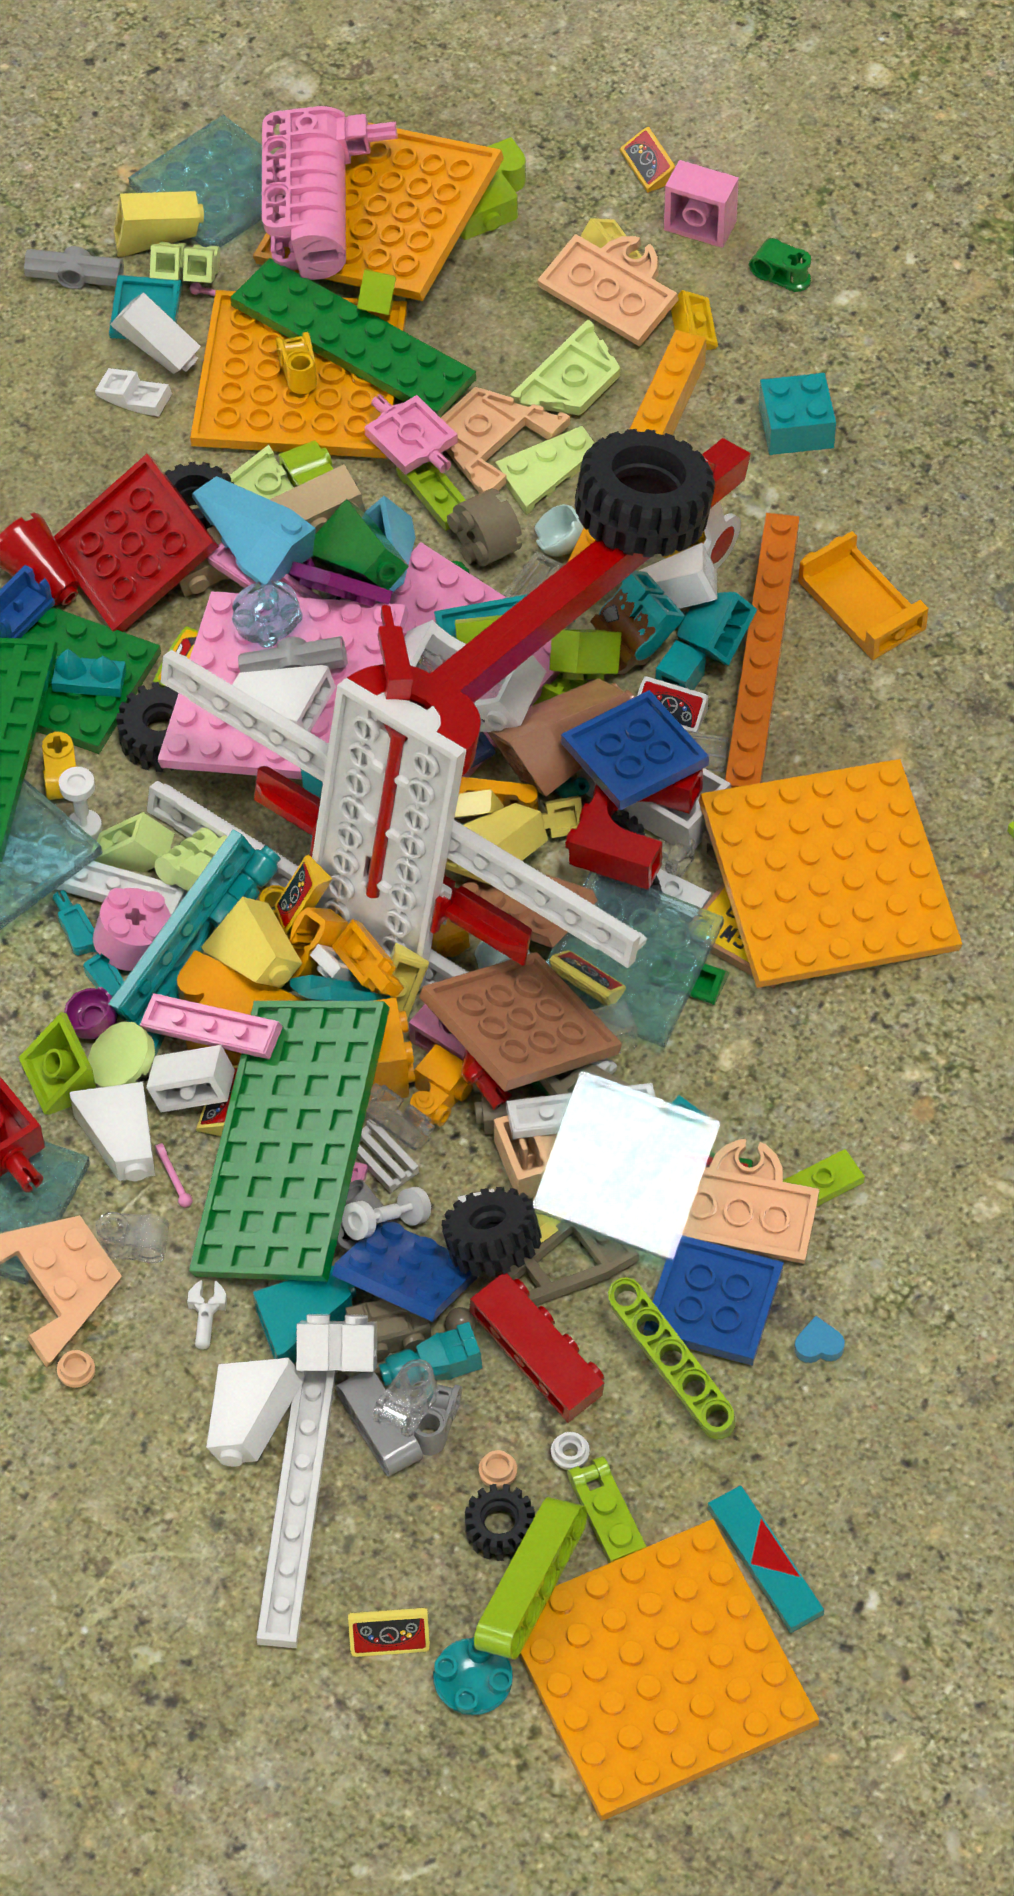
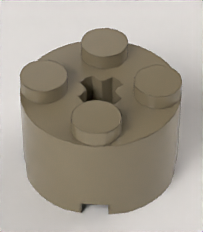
M490 488L455 505L453 513L447 515L449 527L454 533H457L462 544L460 547L461 554L468 564L476 562L480 566H486L522 547V543H517L516 538L522 535L517 516L507 500L500 502L496 497L500 492L494 488Z

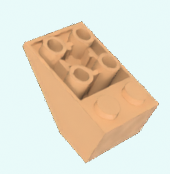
M508 1115L494 1119V1142L512 1188L517 1189L519 1195L524 1192L528 1195L529 1199L609 1175L621 1162L620 1160L617 1163L592 1144L581 1131L513 1139Z

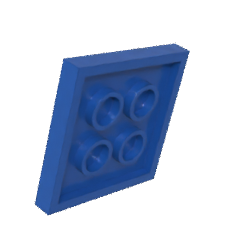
M650 690L561 734V744L619 810L709 766V755Z
M387 1221L378 1223L372 1236L361 1239L336 1261L332 1276L432 1322L478 1278L477 1276H472L471 1270L465 1274L460 1271L459 1266L455 1268L450 1259L448 1249L438 1245L433 1239L420 1237L405 1230L398 1223Z
M675 1233L652 1302L687 1348L753 1366L781 1278L784 1262ZM646 1321L643 1335L651 1336L655 1334L659 1329V1324L654 1321Z

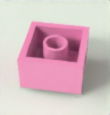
M679 160L665 185L664 230L723 248L737 221L739 177Z

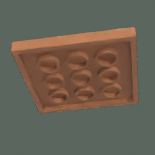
M537 952L527 955L524 966L511 959L422 987L419 996L504 1092L618 1055L622 1046L620 1040Z

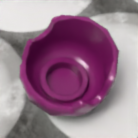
M103 987L97 989L86 988L76 992L65 1005L64 1013L67 1014L79 1038L95 1040L107 1028L116 1023L118 1013L108 1004L113 997Z

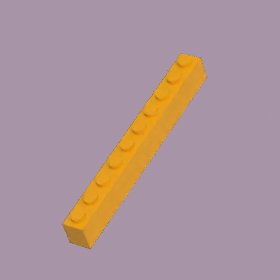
M675 330L630 429H637V432H645L646 429L656 430L655 433L665 435V433L674 434L705 366V337ZM583 528L568 562L595 541L590 535L589 529L585 530Z

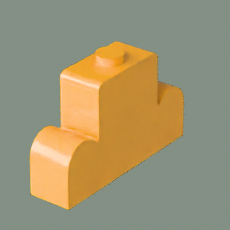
M194 950L177 977L179 999L251 1015L254 1001H306L280 988L256 983L224 963ZM186 1040L188 1050L211 1047ZM224 1049L232 1065H239L241 1053Z

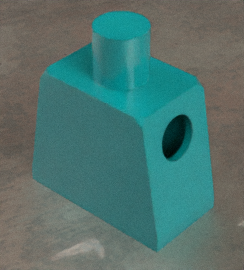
M737 592L717 593V599L692 605L689 611H682L686 617L677 626L679 629L677 632L678 638L687 645L698 648L706 654V657L729 666L757 609Z

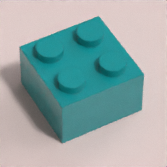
M825 373L760 379L759 410L769 455L834 448L836 419Z

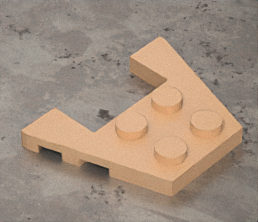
M474 387L441 417L458 435V443L446 451L479 494L490 488L499 491L507 484V475L486 461L524 426H527L547 440L560 435L570 426V416L565 413L559 412L557 416L544 412V407L532 404L530 407L514 403V398L478 387Z
M80 1215L0 1233V1265L17 1256L58 1315V1318L30 1334L27 1339L46 1367L53 1363L58 1354L76 1335L77 1331L94 1313L122 1277Z

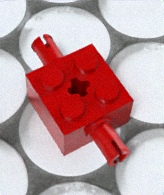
M0 1077V1177L9 1171L24 1192H31L33 1188L30 1186V1182L37 1188L43 1181L42 1174L28 1160V1158L45 1148L41 1125Z

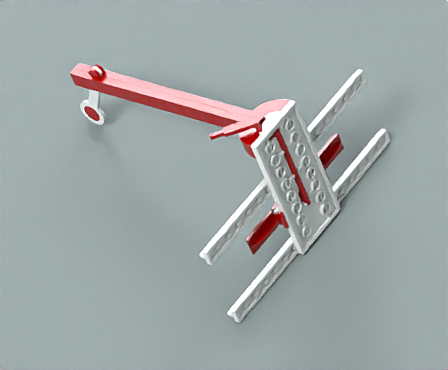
M725 438L720 439L702 454L710 465L715 480L708 522L704 530L706 540L703 545L716 570L732 551L741 527L740 518L736 515L729 513L724 516L720 500L745 480L751 456L750 452ZM595 540L431 673L410 665L403 629L401 626H394L391 607L389 605H382L380 615L383 626H379L377 636L383 664L363 668L351 674L337 685L329 743H326L315 736V734L298 726L297 723L290 721V719L280 715L275 710H272V708L247 695V693L226 682V680L219 678V676L206 670L201 665H198V663L191 661L186 656L178 654L173 650H170L163 656L160 683L184 695L191 702L323 782L320 799L272 768L261 766L257 771L254 800L312 835L310 856L332 878L315 908L331 909L345 919L348 924L352 919L361 922L389 957L395 943H398L429 961L419 990L425 985L469 972L431 949L433 934L440 930L441 924L446 925L448 918L452 923L522 966L526 964L532 929L461 885L459 888H456V881L444 875L447 858L593 948L601 950L626 968H629L635 962L637 951L646 944L647 938L641 932L630 928L629 925L622 923L618 918H614V916L591 904V902L580 897V895L573 893L568 888H565V886L542 874V872L535 870V868L494 845V843L486 840V838L454 820L461 778L473 764L480 732L481 718L474 703L651 557H643V554L634 553L633 556L623 554V550L618 548L612 550L605 546L604 541ZM156 781L149 787L147 812L171 825L184 836L192 837L199 829L208 828L218 838H221L223 835L228 836L234 829L243 834L255 850H261L265 846L262 842H258L255 838L248 836L241 829L224 821V819L210 812L207 808L190 800V798H187L180 791L173 789V787L162 784L159 781ZM276 853L281 858L277 863L278 871L265 886L279 885L286 887L299 866ZM608 1058L591 1063L610 1074H613L617 1069V1065L612 1060H608ZM569 1070V1071H566V1072H563V1073L568 1076V1075H570L572 1072ZM588 1080L583 1084L591 1090L596 1086Z

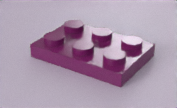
M294 561L289 573L290 575L300 577L299 585L372 607L377 601L389 604L393 592Z

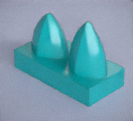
M67 649L60 656H57L52 678V689L55 692L121 697L126 664L124 661H113L105 656L98 659L79 658L78 655Z

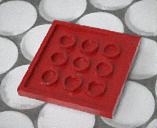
M147 453L54 536L82 590L111 630L122 632L220 547L156 461Z

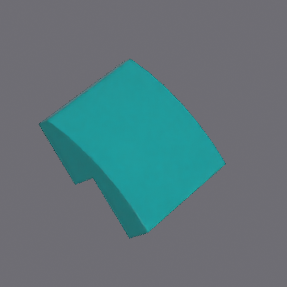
M315 975L290 978V986L297 993L316 1001H374L390 998L389 995L371 993L370 989L356 982Z

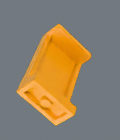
M853 531L844 536L834 538L827 546L816 552L808 553L800 561L798 582L872 660L926 629L929 608L921 600L911 604L857 548V535Z

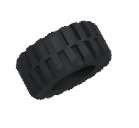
M627 429L622 434L618 431L610 433L606 436V439L602 437L586 451L580 466L574 504L579 521L585 530L589 529L590 535L595 540H602L606 547L612 550L618 548L623 550V554L631 556L634 553L652 558L655 554H661L662 557L669 556L675 550L681 552L695 543L706 529L715 489L713 471L704 456L698 450L693 451L691 444L682 440L680 442L675 440V436L665 433V435L655 433L656 430L646 429L645 432H637V429Z

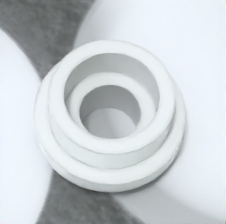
M565 1432L552 1443V1460L562 1469L568 1470L575 1466L582 1467L589 1458L590 1449L588 1442L578 1433ZM567 1449H573L577 1454L575 1456H566L563 1452Z

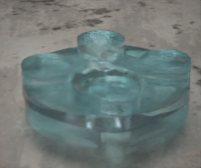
M271 580L273 585L261 586L260 582L251 584L243 589L235 598L232 605L234 611L232 621L237 633L243 639L252 643H259L264 648L273 647L277 644L278 640L289 635L297 624L301 622L303 614L297 595L289 585L281 581ZM273 608L269 615L261 616L260 611L263 609L269 611Z

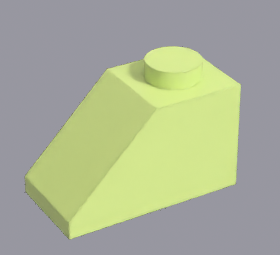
M142 812L100 832L91 861L120 869L146 872L155 868L157 858L169 852L175 833Z

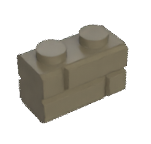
M382 1298L345 1308L346 1315H368V1322H377V1361L385 1359L389 1353L402 1349L416 1351L417 1345L431 1337V1325L428 1319Z

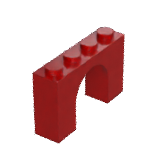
M703 769L638 802H652L690 814L703 789ZM596 784L590 804L585 803L581 810L577 828H572L567 835L565 848L569 849V865L649 890L662 866V841L625 830L618 826L611 819V816L618 808Z

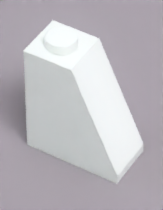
M144 292L133 299L110 324L173 374L181 370V368L186 372L198 359L195 353L201 346Z
M703 543L639 570L647 572L665 592L663 595H667L678 608L717 599V570Z
M324 665L241 672L232 684L234 687L247 693V695L272 708V710H275L280 715L297 723L298 726L308 730V732H311L336 688L329 667Z
M143 1082L70 1092L75 1119L119 1181H139L149 1176H155Z
M289 1358L218 1365L206 1448L221 1464L236 1467L245 1462L258 1461L303 1383L304 1375L300 1371H296V1366Z

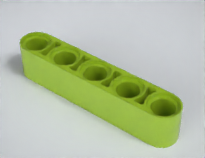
M628 1277L615 1280L610 1285L608 1291L609 1302L614 1314L704 1433L713 1439H724L730 1436L734 1431L736 1422L734 1410L729 1401L640 1284ZM624 1291H631L637 1297L633 1304L622 1306L616 1302L618 1295ZM646 1321H654L659 1324L658 1331L651 1336L642 1335L639 1332V1328ZM675 1350L682 1354L681 1361L675 1366H667L661 1361L663 1355L668 1351ZM697 1380L705 1385L704 1391L698 1396H690L684 1392L685 1386L691 1381ZM714 1411H723L728 1415V1420L724 1425L714 1427L707 1422L708 1416Z
M551 1497L544 1499L478 1622L474 1636V1646L477 1650L514 1660L518 1658L584 1532L587 1522L586 1506Z

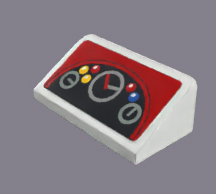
M644 676L638 695L650 690L689 734L696 736L708 710V695Z

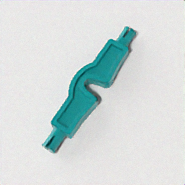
M60 890V895L56 892L52 899L60 910L58 912L59 923L67 935L73 953L79 956L97 952L93 943L95 928H93L81 905H73L66 891ZM101 952V955L98 953L83 964L84 972L96 989L103 987L113 997L124 980L118 969L109 964L110 959Z

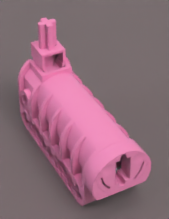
M327 106L276 111L268 114L263 119L262 222L265 231L271 235V254L276 264L286 266L291 270H299L302 278L312 280L328 278L343 268L346 262L345 164L351 163V156L370 154V142L398 139L396 121L368 125L366 114L345 117L344 112ZM276 124H280V135H275L274 128ZM283 147L278 149L274 154L270 153L274 148ZM284 247H289L291 254H289V258L283 259L285 257Z

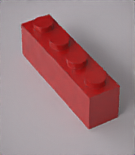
M502 1273L470 1298L469 1312L564 1420L569 1423L603 1396L604 1375L593 1362L587 1363L579 1355V1347L571 1336L566 1333L562 1335L553 1325L555 1321L548 1310L543 1306L537 1307L529 1298L530 1292L524 1283L518 1278L513 1280L508 1273Z

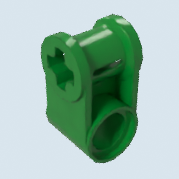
M766 239L749 261V269L753 275L761 280L782 286L789 291L801 292L806 290L811 284V275L808 272V268L811 265V255L803 249L787 245L778 239Z

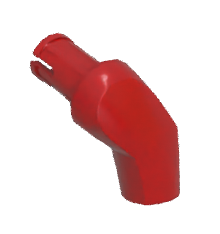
M466 1049L461 1069L462 1075L467 1084L470 1083V1085L475 1084L492 1106L491 1108L495 1110L500 1107V1104L503 1105L512 1097V1094L508 1091L504 1092Z

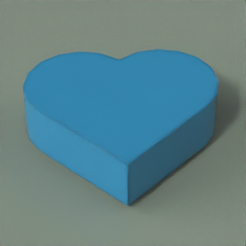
M815 1316L797 1336L794 1352L798 1359L805 1363H813L820 1358L825 1361H834L842 1356L845 1340L840 1332Z

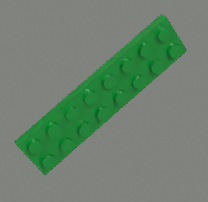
M271 258L230 297L232 307L288 338L302 336L303 332L308 331L313 352L403 402L417 395L439 417L476 381L475 370L368 311L358 309L357 305L307 278H302L300 274L286 266L276 264Z

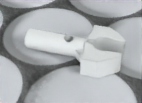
M202 1280L197 1282L188 1292V1309H196L198 1312L195 1346L202 1350L210 1347L213 1314L218 1310L226 1311V1293L217 1281L214 1284V1296L208 1300V1303H205L202 1298Z

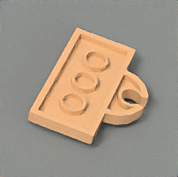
M575 234L537 280L538 286L639 347L678 301L676 292L656 281L659 273V261L651 244L645 247V253L641 258L631 259L628 257L630 253L639 250L641 246L640 237L621 236L599 248Z
M739 1139L722 1147L715 1154L709 1168L677 1161L672 1162L658 1228L659 1236L674 1238L676 1233L751 1254L805 1264L820 1189L783 1182V1167L777 1154L766 1144L759 1143L757 1151L760 1156V1162L754 1167H745L739 1161L740 1155L746 1151V1139Z

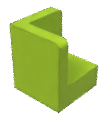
M365 269L357 308L387 315L391 314L396 277L390 274L375 272L372 269Z

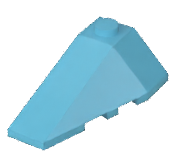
M217 476L193 492L192 498L210 525L216 527L222 536V543L226 549L230 548L236 557V564L240 570L265 590L290 572L293 561L303 563L313 556L316 528L293 510Z
M383 496L367 509L365 513L370 516L409 565L416 538L412 517L386 496ZM407 570L389 590L394 592L404 584Z

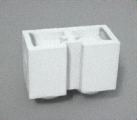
M308 1314L307 1321H300L297 1324L296 1371L342 1370L374 1372L377 1368V1322H368V1315H345V1321H330V1315Z

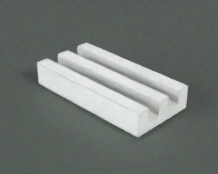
M373 1118L368 1120L367 1126L362 1129L360 1142L363 1141L397 1178L392 1180L360 1145L356 1157L362 1164H367L368 1170L389 1193H392L419 1173V1166ZM372 1134L407 1171L404 1172L370 1135Z

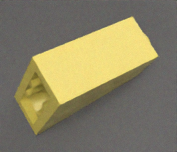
M196 191L120 194L113 230L117 256L125 257L149 250L151 245L159 244L161 241L174 243L195 237L199 223L204 222L203 204H198Z
M517 803L463 824L468 829H471V831L486 838V840L494 843V845H497L521 861L548 841L541 811ZM447 858L445 869L487 883Z
M242 897L201 946L205 953L252 981L277 988H282L302 964L269 903Z

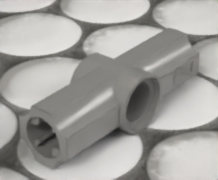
M70 246L64 250V253L27 249L25 254V276L58 280L62 286L69 289L82 288L84 283L116 286L117 276L123 275L124 271L123 259L91 256L87 250L78 246Z
M342 636L306 642L299 637H287L279 641L276 648L238 655L240 673L315 665L328 666L330 670L348 665L345 642Z

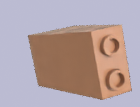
M598 678L529 707L521 726L487 733L519 780L524 784L533 785L539 793L547 796L582 769L580 764L561 744V734L635 696L629 690L622 691L616 683L609 684Z

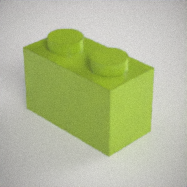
M563 629L551 639L549 670L563 672L564 679L583 680V675L585 679L596 680L599 678L604 680V674H618L621 632L595 629Z

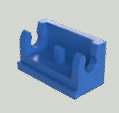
M24 565L0 589V638H21L55 604L48 581L44 578L38 584L35 580L33 569L27 565Z

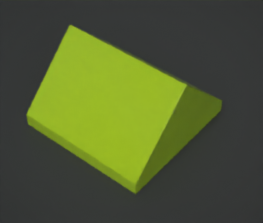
M60 1012L18 1057L42 1111L47 1115L71 1107L70 1092L96 1088L93 1069L67 1014Z

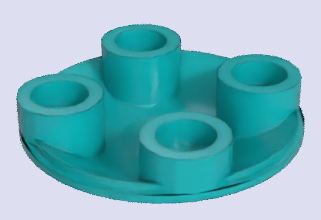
M473 1637L456 1641L442 1651L435 1661L433 1682L438 1696L449 1708L462 1714L480 1715L496 1709L505 1701L512 1687L513 1671L507 1657L477 1650L474 1646Z

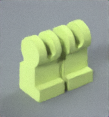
M162 241L159 244L151 245L150 278L179 280L183 277V281L212 283L215 280V274L219 272V246L202 247V245L194 244L193 247H187L185 243L171 244L170 242Z
M208 828L199 829L192 837L186 838L180 845L173 847L168 853L156 859L155 871L158 877L165 884H176L189 891L228 836L223 835L221 838H218Z

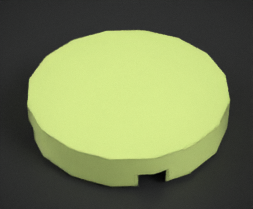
M120 1022L107 1028L92 1045L88 1061L93 1069L95 1083L101 1087L137 1083L136 1080L142 1074L146 1076L151 1068L155 1056L154 1041L145 1029L134 1022Z

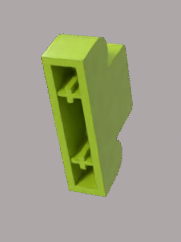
M512 137L487 146L500 149L504 159L460 235L464 240L487 231L495 230L518 218V195L516 192L521 190L526 183V158Z

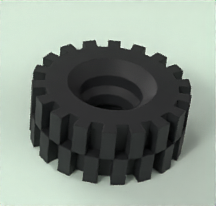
M159 682L152 683V689L148 690L145 685L138 687V695L130 692L126 696L127 703L121 702L119 706L120 713H117L116 720L120 745L124 755H129L130 762L136 765L141 761L142 769L149 771L152 765L155 766L156 772H163V768H161L158 762V757L167 729L156 731L147 726L158 719H171L179 693L167 686L160 687Z
M496 1187L495 1192H489V1189L485 1188L480 1190V1195L474 1196L473 1192L466 1195L465 1202L456 1201L453 1204L454 1210L448 1209L444 1214L446 1220H442L441 1226L452 1264L455 1268L459 1266L461 1272L466 1274L471 1270L472 1276L480 1277L482 1272H486L487 1277L495 1276V1271L502 1270L503 1274L511 1272L510 1267L516 1265L518 1268L525 1264L524 1258L532 1259L536 1254L534 1249L540 1248L542 1234L532 1200H529L528 1195L524 1192L519 1195L518 1190L510 1188L508 1192H505L504 1187Z

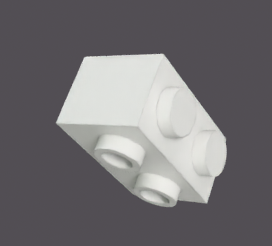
M222 1045L158 1055L154 1057L146 1088L160 1112L227 1102L235 1069Z

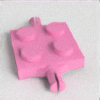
M381 394L378 395V398L376 396L373 398L371 405L381 415L378 419L365 426V436L405 475L427 462H431L441 473H445V470L448 471L450 469L451 462L441 453L458 443V435L421 398L416 395L408 401L396 405H391Z

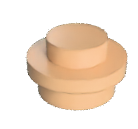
M72 1350L65 1353L59 1360L57 1374L64 1385L72 1388L82 1387L93 1379L95 1364L87 1353L80 1350Z
M501 1450L489 1452L479 1463L480 1479L489 1487L492 1484H496L497 1489L503 1488V1484L510 1485L517 1476L515 1459L510 1454Z

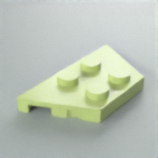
M587 320L510 394V397L514 398V403L527 407L535 404L544 407V410L581 415L620 377L621 368L615 358L608 353V347L603 339L599 340L594 332L593 323Z

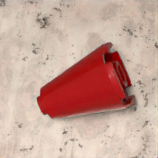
M34 512L30 513L33 518L25 521L22 517L15 520L0 534V568L13 577L24 565H27L33 569L35 580L38 584L44 578L48 581L52 598L55 599L54 605H67L72 602L78 595L79 582L45 519L40 514Z

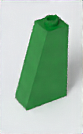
M345 499L315 534L313 556L311 557L328 570L389 590L409 567L370 516L348 499Z

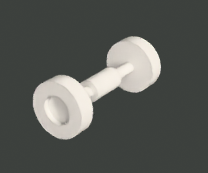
M83 767L69 768L59 778L60 792L65 799L73 801L75 811L67 819L68 836L79 844L92 843L98 839L99 833L102 832V823L99 815L89 810L87 799L95 790L94 776L88 769Z
M419 1187L402 1190L398 1195L397 1204L382 1206L374 1210L365 1201L352 1202L345 1206L342 1225L350 1238L361 1240L373 1235L376 1229V1222L381 1223L399 1217L406 1224L412 1226L426 1222L431 1214V1202L427 1193Z

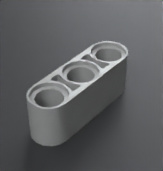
M361 1372L336 1385L338 1396L344 1408L387 1476H391L423 1459V1453L417 1439L375 1372Z

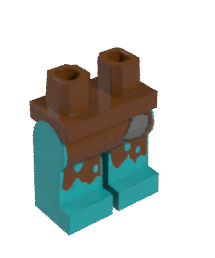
M635 570L625 578L615 595L604 604L600 613L595 614L590 621L595 630L621 632L618 674L625 675L634 665H646L650 660V656L686 617L667 595H663L665 592L644 571Z

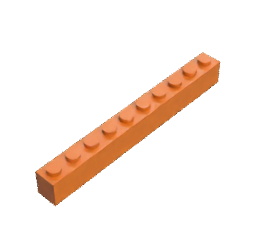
M766 512L752 602L757 611L748 628L725 780L731 783V788L762 783L798 543L800 516Z

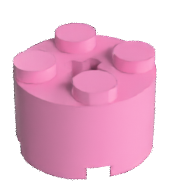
M114 888L109 892L101 905L93 934V943L99 955L102 952L104 956L110 959L109 964L118 969L133 970L171 916L162 894L139 888Z

